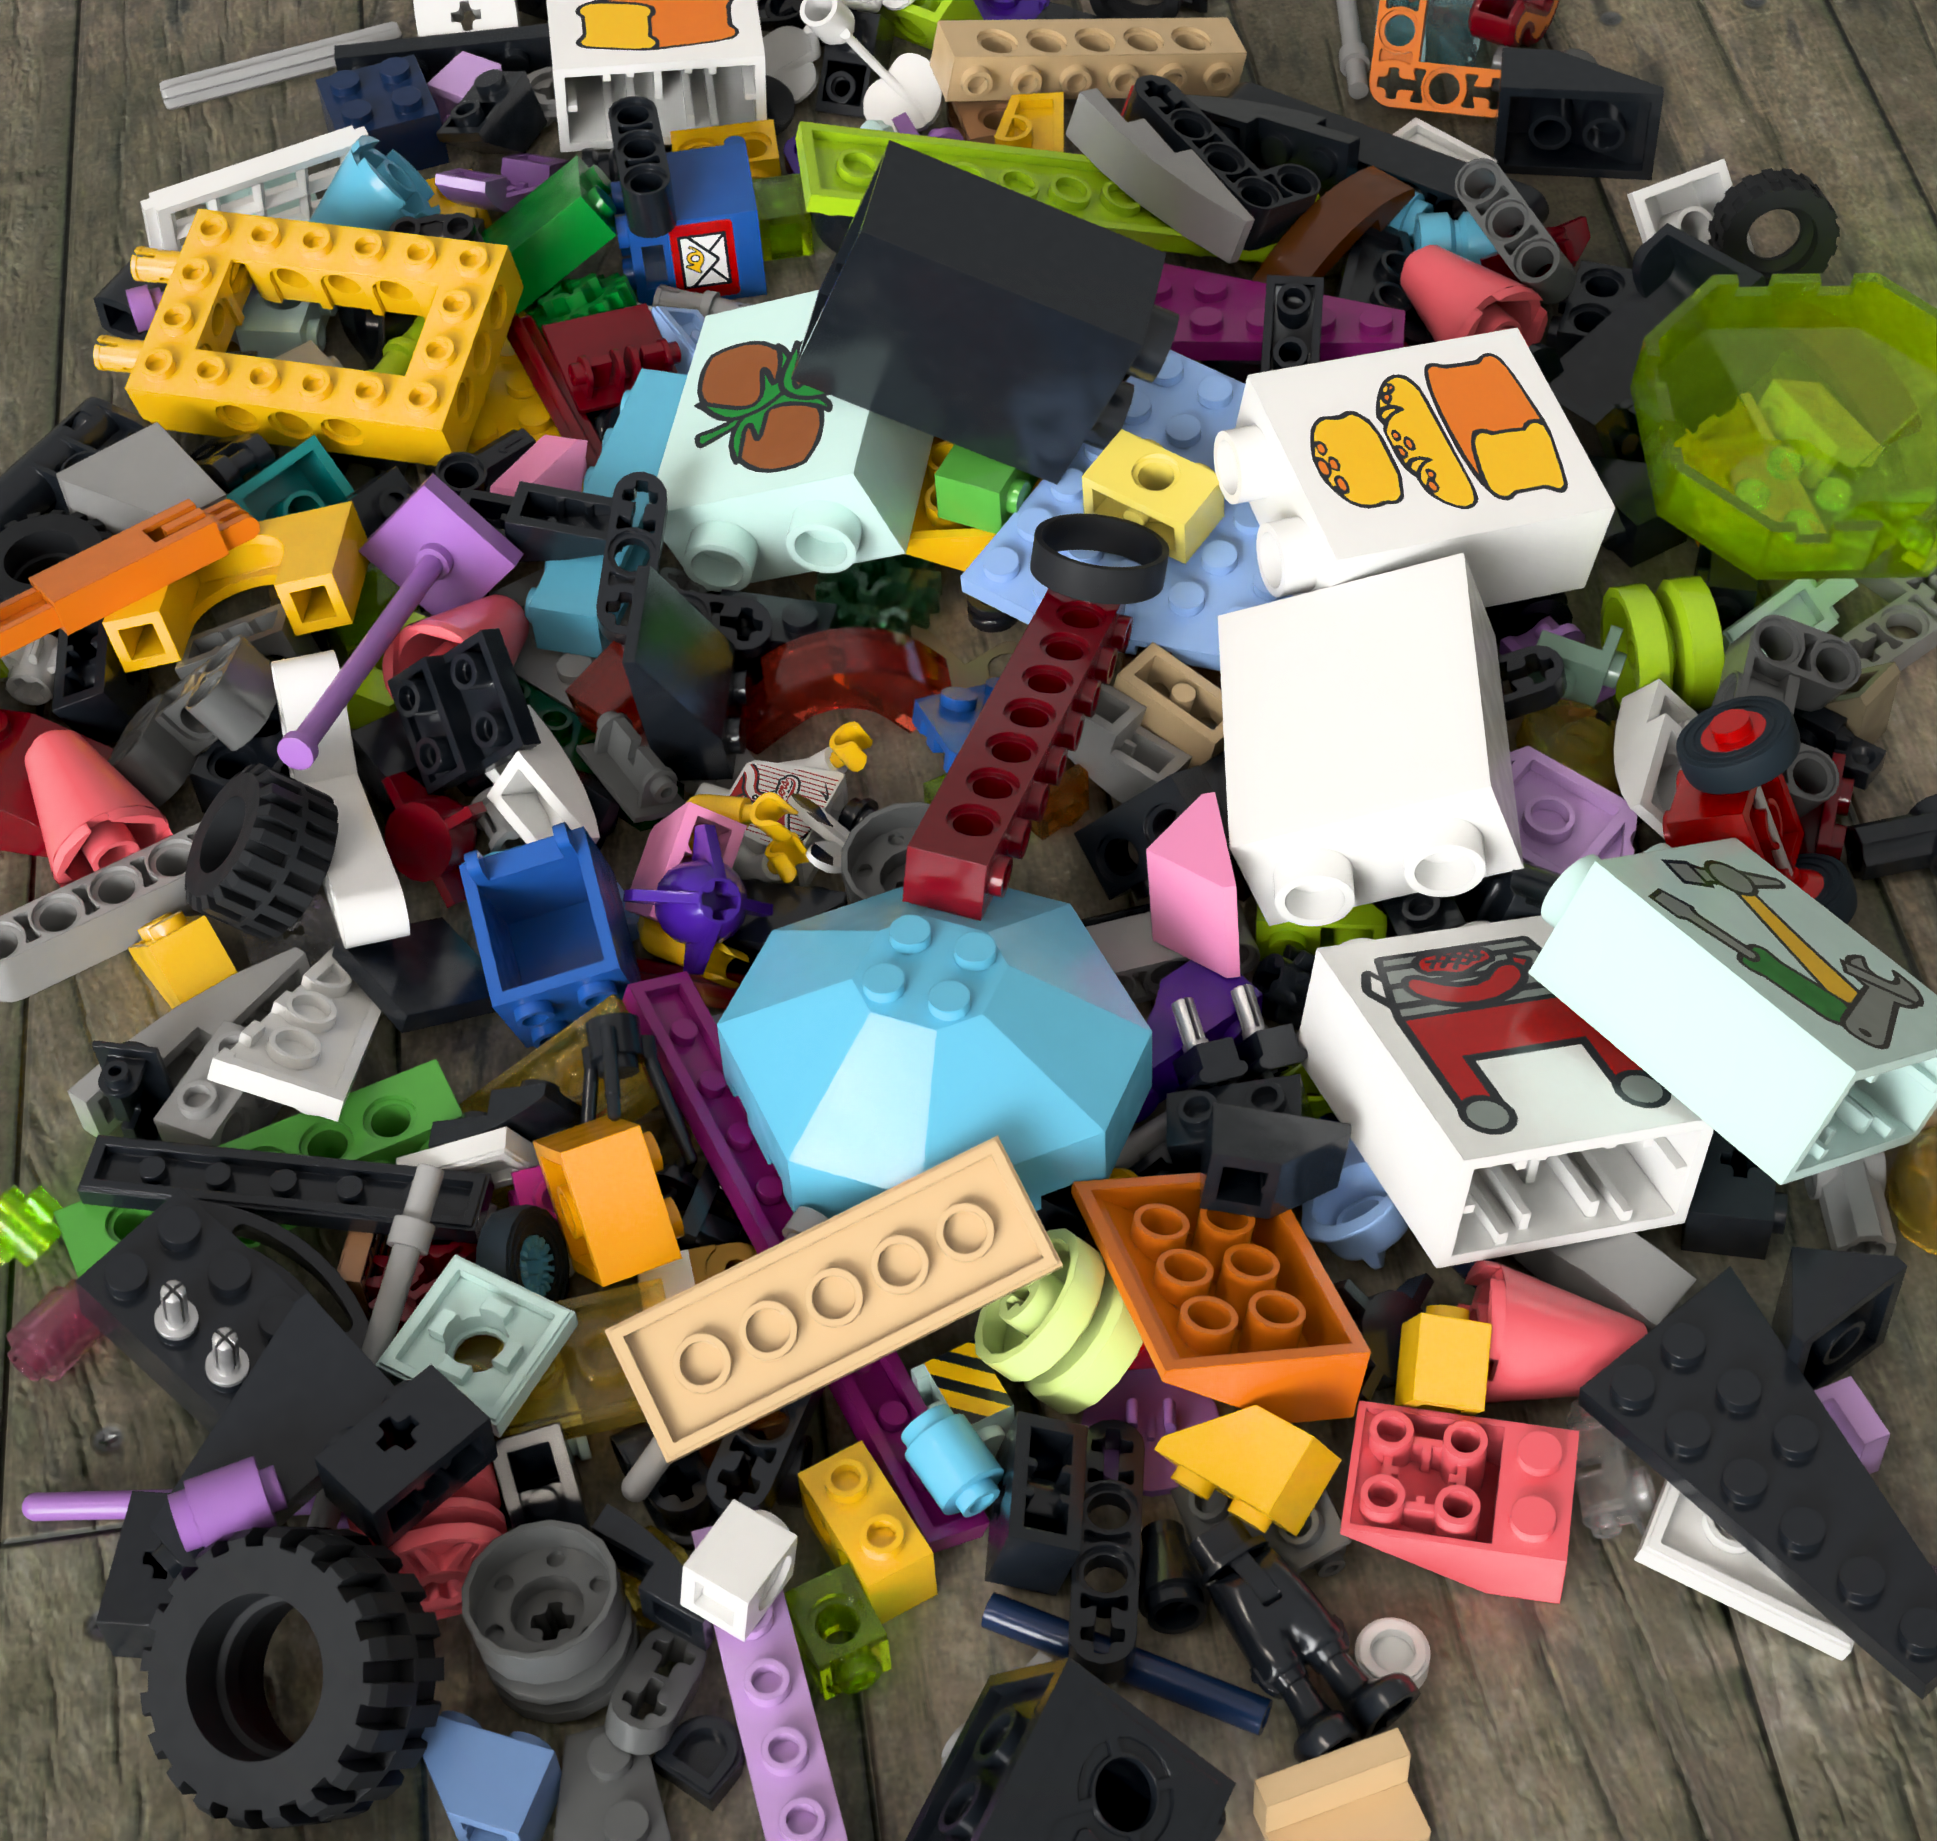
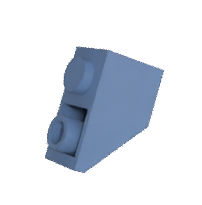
M450 1710L442 1711L440 1716H438L436 1727H426L421 1738L427 1741L428 1745L422 1757L457 1840L541 1841L559 1799L561 1768L555 1751L544 1740L532 1734L515 1731L509 1737L484 1730L477 1721L465 1714Z

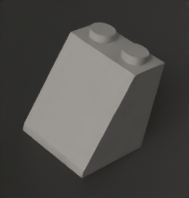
M158 422L56 473L70 515L74 512H80L87 515L88 521L97 519L105 525L106 531H110L113 536L187 499H190L196 505V508L201 510L227 499L226 494Z

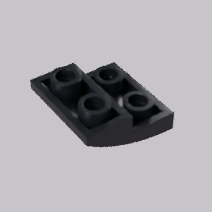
M499 628L480 630L444 655L425 656L387 681L428 795L441 793L472 780L511 761L517 751L530 750L541 744Z

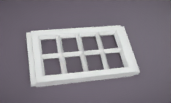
M351 125L149 193L148 199L140 201L149 247L159 250L181 251L183 246L180 244V239L187 237L196 214L176 220L175 212L204 202L208 203V210L248 215L256 213V216L309 222L321 199L311 202V194L328 189L351 146L360 136L368 135L365 127L354 129ZM340 157V165L308 175V167ZM296 172V180L264 190V182ZM252 187V195L220 205L219 197ZM299 199L300 206L268 216L267 209Z

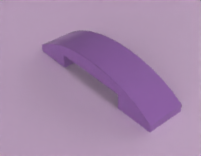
M518 153L502 157L501 175L456 168L436 173L435 185L447 199L456 204L506 213L570 160L530 153Z

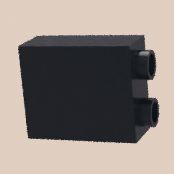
M889 140L819 289L791 380L1058 484L1083 443L1104 450L1122 429L1134 394V385L1123 381L1125 375L1128 374L1145 382L1152 383L1167 358L1176 334L1179 314L1154 304L1166 253Z

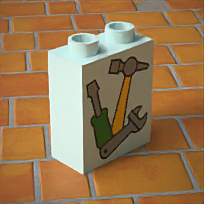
M1736 837L1674 848L1666 843H1659L1643 853L1603 860L1594 854L1587 855L1569 866L1547 893L1542 904L1541 916L1554 930L1528 973L1778 1184L1783 1185L1913 1142L1937 1108V995Z

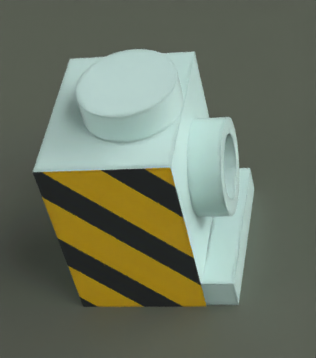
M975 1340L911 1369L912 1381L928 1410L941 1404H947L954 1414L965 1415L995 1457L1015 1418L1014 1404L993 1369L976 1355Z

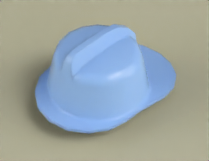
M1351 1138L1338 1187L1302 1204L1301 1224L1307 1238L1313 1242H1323L1334 1254L1344 1260L1358 1261L1363 1259L1374 1270L1384 1267L1385 1251L1395 1244L1409 1227Z

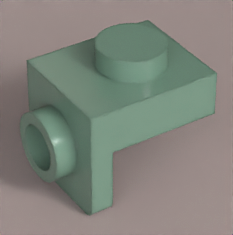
M1611 625L1602 650L1542 630L1536 645L1550 647L1557 651L1563 659L1567 689L1562 698L1595 708L1603 685L1615 689L1628 655L1616 650L1623 628ZM1540 671L1528 675L1533 679L1534 684L1546 680V678L1541 676Z

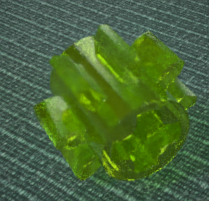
M13 1184L0 1195V1267L15 1257L27 1268L61 1236L60 1228L52 1220L55 1216L54 1211L63 1207L41 1185L25 1195Z

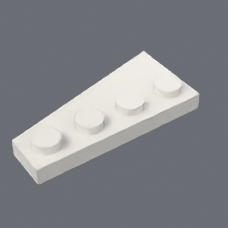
M333 947L303 975L299 987L293 992L286 990L274 1001L271 1012L261 1022L254 1020L241 1032L238 1043L231 1050L224 1047L213 1057L207 1079L293 1107L307 1115L321 1116L338 1122L383 1012L332 957Z

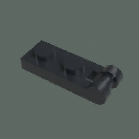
M258 433L210 439L188 454L220 489L226 493H230L243 484L242 477L254 468L262 471L275 461V455L271 447Z

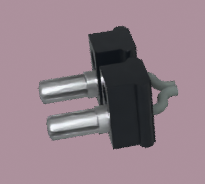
M1251 984L1239 985L1231 990V996L1243 1031V1041L1236 1046L1233 1037L1208 1042V1039L1205 1038L1193 998H1180L1171 1004L1184 1045L1182 1046L1184 1054L1172 1062L1179 1083L1175 1092L1227 1085L1235 1081L1236 1083L1282 1077L1304 1062L1308 1052L1304 1047H1299L1292 1023L1267 1028Z

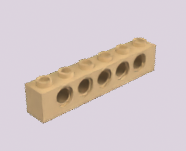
M1228 17L938 20L930 67L946 102L1010 100L1011 95L1064 92V99H1077L1079 92L1097 88L1106 99L1127 98L1131 86L1135 85L1138 78L1145 75L1161 76L1168 79L1185 95L1221 97L1228 96L1239 84L1247 51Z

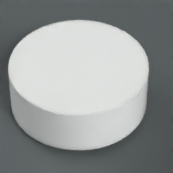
M1393 1617L1381 1618L1369 1623L1358 1635L1355 1644L1354 1662L1374 1679L1395 1672L1404 1673L1413 1680L1419 1689L1428 1675L1431 1654L1430 1646L1423 1632L1411 1622Z

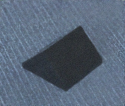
M1803 1247L1791 1248L1772 1320V1329L1786 1348L1787 1356L1796 1363L1813 1390L1827 1386L1883 1344L1907 1269V1265L1897 1256Z

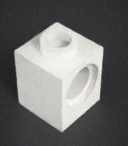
M733 1499L683 1565L680 1605L745 1642L793 1575L798 1535L789 1531L785 1523L774 1514L765 1510L754 1511Z

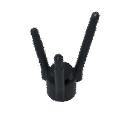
M609 1013L590 1019L586 1022L585 1026L588 1046L581 1049L584 1080L580 1124L596 1119L599 1077L604 1079L608 1118L611 1121H618L621 1118L620 1080L638 1074L639 1063H644L684 1162L688 1166H694L698 1158L658 1059L655 1036L641 1034L640 1019L635 1014Z

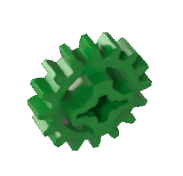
M615 272L605 278L604 274L597 276L596 273H591L585 277L573 280L568 278L554 285L553 290L547 296L538 300L540 307L529 310L527 314L534 318L544 336L542 325L635 306L637 301L625 274L619 276L618 272Z

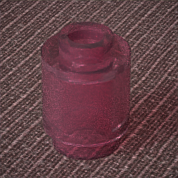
M71 1279L64 1287L54 1286L7 1333V1340L12 1347L7 1353L9 1360L18 1371L32 1381L38 1382L42 1377L53 1382L59 1381L104 1335L81 1314L75 1283L77 1279Z

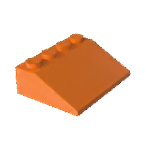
M1200 1173L1073 1182L1071 1194L1162 1382L1241 1409L1258 1405L1289 1423L1353 1417L1371 1350L1291 1209L1271 1219L1199 1208Z

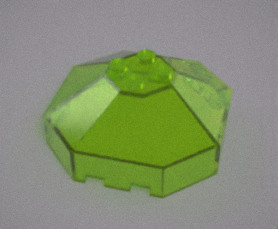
M1820 273L1772 274L1767 287H1738L1739 280L1737 274L1712 275L1644 337L1630 389L1658 516L1756 580L1928 577L1937 568V308L1879 273H1854L1850 286H1821Z

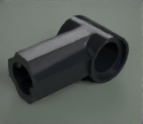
M523 428L518 431L513 429L472 454L453 452L444 456L437 463L435 475L458 496H460L462 488L490 492V486L536 443V440Z
M1937 794L1926 797L1918 802L1906 815L1847 826L1844 845L1847 865L1854 879L1861 878L1864 881L1929 868L1937 876Z

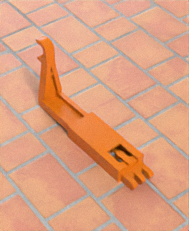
M187 499L29 577L32 588L0 603V658L59 628L67 635H70L229 555L228 551L258 535L260 531L259 522L231 499L222 500L204 510L196 508V505L190 499Z

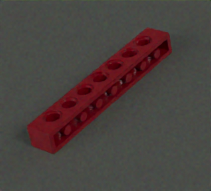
M1048 588L907 846L903 902L981 921L993 896L1004 897L1012 874L1013 858L1022 859L1024 857L1031 835L1032 821H1042L1049 799L1050 785L1059 786L1065 771L1068 750L1074 752L1077 750L1083 733L1085 716L1090 718L1094 716L1099 702L1101 684H1110L1116 666L1117 652L1125 653L1132 633L1133 617L1124 615L1126 604H1101L1082 601L1059 594Z

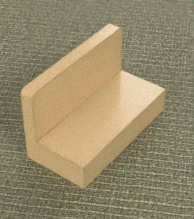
M1397 1727L1255 1779L1253 1814L1265 1841H1430L1431 1829L1408 1783L1411 1753L1399 1728Z

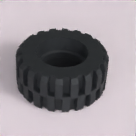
M273 1526L272 1528H250L235 1532L228 1541H215L202 1550L195 1559L198 1567H184L169 1586L168 1591L173 1595L170 1603H160L149 1626L150 1629L156 1631L152 1647H144L140 1671H148V1692L140 1693L142 1715L144 1717H152L155 1732L149 1734L148 1737L158 1760L168 1759L172 1767L166 1772L169 1779L182 1795L196 1794L193 1802L204 1813L214 1819L227 1818L235 1827L252 1830L287 1828L348 1819L368 1811L373 1801L387 1799L402 1785L404 1775L399 1769L415 1768L427 1749L428 1742L422 1739L421 1736L426 1727H436L442 1703L441 1701L434 1700L436 1681H444V1657L435 1656L433 1639L441 1637L435 1612H424L420 1604L427 1596L414 1574H398L403 1567L401 1559L386 1546L372 1545L368 1536L351 1530H332L327 1527ZM293 1608H296L303 1615L313 1630L320 1648L323 1664V1685L318 1708L309 1727L295 1744L282 1733L271 1715L265 1696L263 1677L265 1657L270 1640L279 1623Z

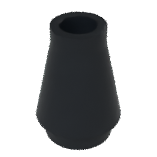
M1171 1519L1153 1521L1146 1525L1141 1532L1143 1550L1138 1609L1148 1619L1150 1627L1155 1631L1163 1634L1186 1633L1204 1622L1207 1615L1206 1609L1211 1602V1595L1200 1583L1202 1573L1193 1554L1188 1549L1189 1545L1186 1541L1182 1524Z

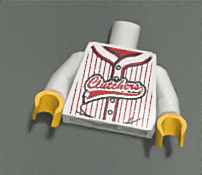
M855 721L848 722L840 726L832 734L829 747L809 758L779 763L753 760L746 763L730 790L704 782L699 786L695 795L712 794L747 797L753 804L758 797L768 792L778 794L788 803V798L795 793L810 799L838 821L841 811L848 803L846 775L844 773L847 769L858 772L864 768L867 762V755L862 750L870 748L873 740L859 723ZM786 814L777 821L792 832V837L784 842L774 841L754 824H750L745 830L732 868L740 878L809 887L819 869L808 860L806 852L814 842L826 840L812 830L797 815Z

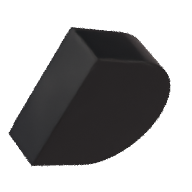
M712 1715L696 1716L683 1722L677 1727L665 1747L657 1751L651 1758L655 1772L711 1811H714L738 1781L745 1761L741 1738L735 1727L725 1719Z

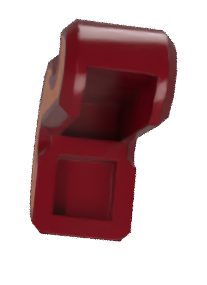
M1474 0L1469 13L1468 27L1473 37L1487 42L1513 48L1519 47L1520 44L1530 47L1543 38L1551 25L1560 0Z

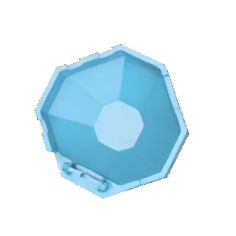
M903 886L774 929L717 1023L725 1081L733 1097L739 1096L747 1112L748 1126L768 1165L774 1164L782 1180L783 1193L791 1210L795 1213L798 1207L806 1206L820 1212L829 1219L997 1135L1035 1210H1041L1042 1195L1070 1186L1075 1181L1109 1179L1152 1087V1030L1071 904L1007 888L1003 898L993 896L981 921L903 902Z

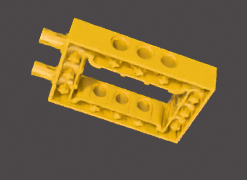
M198 209L181 251L159 250L157 248L138 246L134 250L136 255L131 257V273L135 281L167 283L145 340H131L110 335H100L97 339L98 343L107 346L95 344L93 358L98 370L131 373L125 390L142 419L152 424L158 422L165 430L215 437L258 433L268 444L297 447L315 435L327 452L437 466L438 461L448 454L466 452L524 286L508 245ZM253 283L260 296L270 302L283 303L284 299L320 303L323 309L333 310L336 305L372 310L374 315L384 316L385 312L423 316L425 320L405 376L226 353L236 326H242L245 319L242 310Z

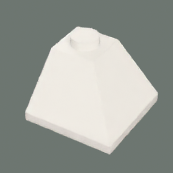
M1725 159L1627 194L1643 243L1650 239L1665 224L1669 223L1709 245L1708 240L1711 239V235L1708 231L1709 221H1712L1714 217L1713 210L1717 202L1720 203L1726 196L1725 192L1733 186ZM1748 233V235H1747V244H1748V247H1749L1750 251L1755 254L1754 249H1753V246H1752V243H1751V239H1750V236H1749V233Z

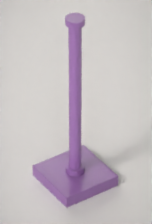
M433 473L366 540L359 550L363 556L396 583L400 589L298 729L286 733L279 742L277 753L283 763L290 768L305 770L314 763L319 753L318 744L419 604L433 616L483 598L517 565L523 556V553Z

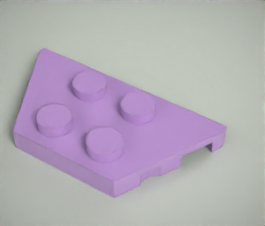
M1529 745L1510 752L1523 861L1562 874L1574 862L1587 855L1594 854L1603 860L1634 854L1633 839L1636 833L1638 815L1630 809L1624 798Z

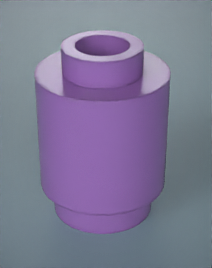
M254 1456L184 1480L185 1489L167 1495L174 1522L186 1552L201 1547L207 1548L215 1541H228L238 1531L278 1526L275 1512L288 1508L274 1465L259 1469Z

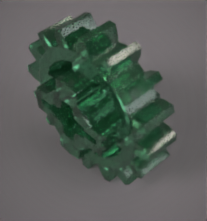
M902 554L854 563L848 569L837 573L816 572L817 584L814 585L816 602L837 604L841 638L849 635L851 632L857 633L858 645L864 646L870 636L879 638L882 647L888 646L890 635L898 634L901 638L908 641L912 639L911 627L913 625L923 629L929 628V613H939L941 610V572L936 571L934 562Z

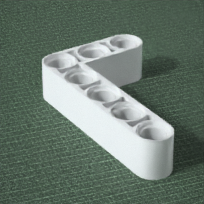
M334 650L271 662L283 737L286 733L298 729L340 671ZM346 705L318 744L319 753L314 763L305 770H296L289 766L288 768L291 778L331 796L334 799V805L338 809L337 823H339L335 850L322 885L345 949L409 936L410 924L400 882L357 773Z

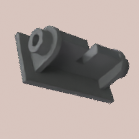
M615 711L603 713L597 721L598 729L595 742L577 745V753L634 823L667 817L685 804V801L677 793L676 774L671 768L666 767L648 745L641 746L642 737L633 728V723L626 714Z

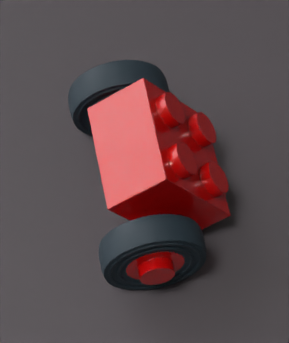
M1745 696L1721 702L1698 714L1683 728L1676 743L1677 757L1682 770H1679L1677 773L1676 793L1671 808L1666 810L1663 815V834L1666 844L1674 848L1736 837L1840 920L1848 924L1857 909V892L1852 877L1845 865L1838 859L1825 854H1799L1804 830L1783 776V772L1796 759L1801 746L1800 733L1789 708L1780 700L1772 697Z

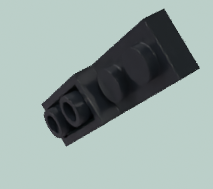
M1186 95L1259 169L1266 170L1290 163L1301 165L1315 173L1320 180L1321 188L1328 190L1357 172L1360 137L1327 128L1326 117L1247 100Z
M1267 275L1261 372L1320 362L1324 277Z

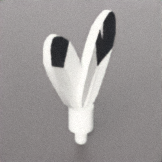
M793 793L788 798V803L799 812L797 816L826 840L814 842L808 848L806 857L815 867L826 873H842L841 850L850 832L810 799Z

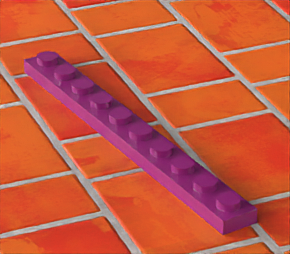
M684 971L627 984L622 1002L628 1013L639 1017L641 1034L655 1036L658 1059L675 1101L757 1254L783 1242L785 1238L782 1230L794 1213L784 1196L782 1180L774 1164L768 1165L748 1126L747 1112L739 1096L733 1097L725 1081L717 1025L688 972ZM896 1351L828 1385L857 1441L862 1440L933 1553L983 1536L990 1524L984 1510L971 1517H964L961 1512L945 1515L905 1459L907 1447L901 1440V1435L905 1428L915 1418L927 1411L928 1408Z

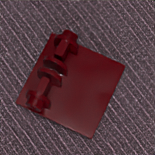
M646 303L542 325L544 336L579 415L619 406L624 392L632 390L642 368L678 373L675 364L681 363L679 345L676 341L667 342L665 338H662Z

